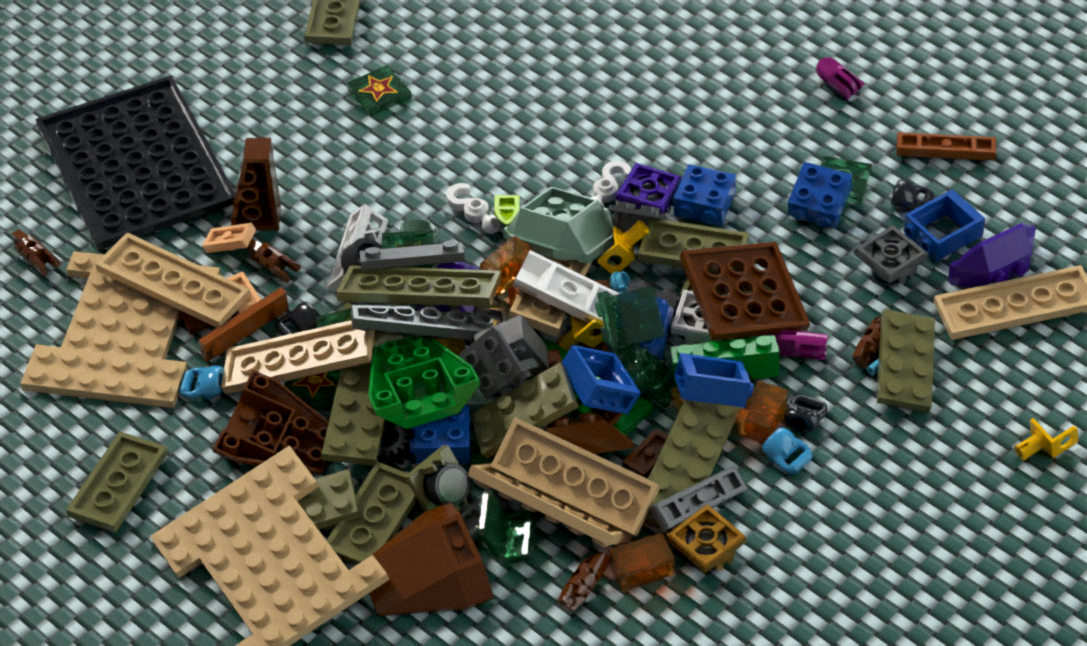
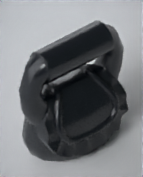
M900 179L896 182L891 204L898 211L911 212L918 208L916 204L919 193L925 194L922 205L933 200L935 195L926 187L913 185L906 180Z
M304 301L298 304L293 311L279 319L276 324V331L281 336L293 334L285 325L288 321H291L300 332L320 328L324 321L317 310L311 304Z
M797 395L790 400L788 409L783 415L784 421L787 426L796 431L812 432L817 429L820 420L828 413L827 404L822 400L806 395Z

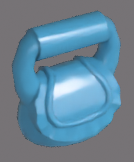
M221 366L196 367L186 371L179 393L183 397L190 399L198 397L213 399L218 397L223 392L221 384L224 368ZM198 374L195 390L190 391L194 375Z
M783 427L776 430L762 445V451L771 462H775L781 470L790 474H796L812 459V451L809 446L802 440L795 438L790 430ZM797 449L804 451L790 465L784 462Z

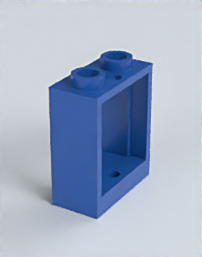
M952 189L905 214L904 233L937 262L982 237L985 217ZM948 215L961 227L960 229L938 240L924 228L926 225Z
M572 345L562 362L567 369L571 385L584 406L629 414L641 394L614 353Z
M685 353L679 354L674 377L683 400L745 408L747 398L750 399L752 397L753 383L750 382L749 374L745 370L742 361Z

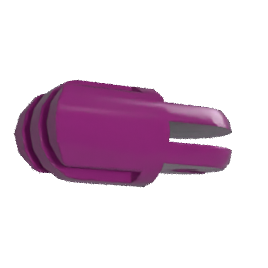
M831 57L820 59L816 65V72L819 78L847 100L865 85L861 79Z
M783 330L778 334H772V336L775 335L779 355L819 360L826 359L827 334Z

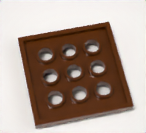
M776 241L682 250L679 257L712 341L778 334L783 330H808L810 326L809 319ZM754 264H758L760 267L765 268V270L757 269ZM731 267H735L741 270L742 272H735L731 269ZM707 269H712L714 272L718 273V275H713L709 273ZM763 285H767L768 287L772 288L774 291H768V290H766V289L763 287ZM739 287H743L745 290L750 291V293L742 292ZM715 290H720L726 293L727 296H721ZM771 306H776L782 312L775 311ZM747 308H752L759 314H752L748 311ZM724 311H729L731 314H734L735 317L727 316L724 313Z

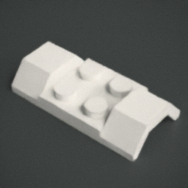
M531 250L512 286L587 323L596 319L608 326L612 324L620 294Z

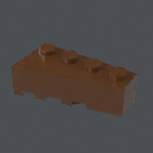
M271 137L246 138L230 226L252 223L256 231L280 230L282 208Z

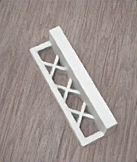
M366 204L350 215L327 288L334 293L338 290L345 276L341 266L343 250L357 239L364 238V236H368L369 239L375 240L381 245L388 219ZM370 218L379 224L378 229L373 230L369 221Z

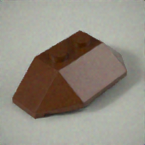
M594 412L582 413L576 419H568V417L562 416L542 428V430L593 454L634 448V443L629 436L600 415H595Z

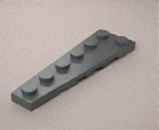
M352 305L350 313L352 328L362 331L380 330L389 334L399 332L409 333L413 336H436L440 339L458 338L468 342L475 341V334L508 320L505 308H474L473 312H460L459 307H449V312H442L436 310L435 307H425L421 311H414L409 306Z

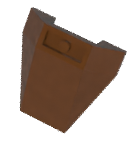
M252 370L243 388L240 400L226 428L222 430L212 452L236 463L259 466L290 446L311 474L322 475L328 461L322 460V450L329 421L278 380Z
M451 502L424 512L372 554L389 577L388 581L368 593L378 616L469 609L494 599L482 559L460 512Z

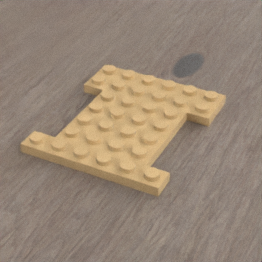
M74 251L66 269L69 277L87 278V283L62 346L54 347L36 344L20 383L22 390L174 408L179 396L184 373L188 370L187 362L165 360L177 328L180 319L179 311L181 310L98 272L96 263L104 256L103 254ZM199 265L221 276L220 267Z
M290 446L150 536L178 578H181L203 563L252 633L251 636L236 646H290L389 580L387 573L373 555L348 570L297 501L317 489L319 485Z

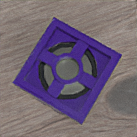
M635 163L617 192L616 201L636 204L635 209L641 210V205L660 208L661 214L664 212L670 213L671 206H674V196L682 176Z

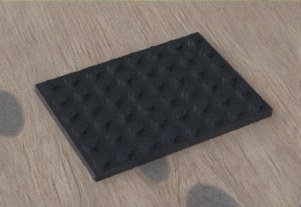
M172 75L35 119L39 132L97 251L115 245L126 233L140 237L232 206L234 203L235 191Z

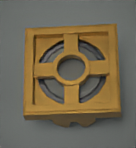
M707 504L667 534V541L686 556L691 566L706 573L714 569L722 571L724 563L730 565L735 556V551L746 543V536Z

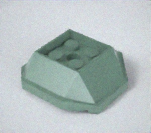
M552 186L521 207L512 222L503 228V237L512 246L528 251L531 250L553 259L577 260L580 263L589 264L615 244L612 231L614 226L607 208H604L596 199Z

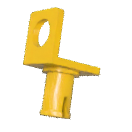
M638 220L625 233L616 226L612 228L615 245L598 258V263L611 274L616 271L620 272L636 259L634 244L649 233L648 227L641 220ZM618 255L622 258L620 264L613 266L607 262L608 258Z
M570 315L572 329L558 339V344L566 351H569L572 345L576 346L580 342L595 348L613 332V329L596 319L587 323ZM593 329H601L602 333L594 336Z
M1032 418L1030 420V433L1032 436L1015 445L1014 449L1018 457L1023 461L1041 449L1045 450L1052 458H1055L1078 443V429L1076 426H1072L1055 438H1052ZM1071 436L1065 444L1060 445L1066 437Z

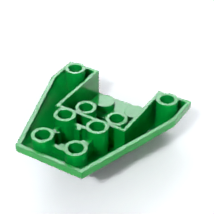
M410 334L401 339L385 341L380 345L373 346L368 392L369 401L377 416L405 429L458 414L480 385V380L472 365L431 336H413Z

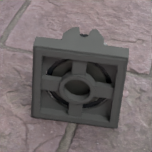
M893 225L856 247L854 252L856 257L870 267L872 276L881 283L896 284L899 282L902 285L905 284L906 278L911 280L917 270V266L928 258L926 251Z

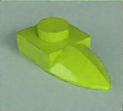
M495 195L494 215L506 226L512 222L519 211L520 195Z

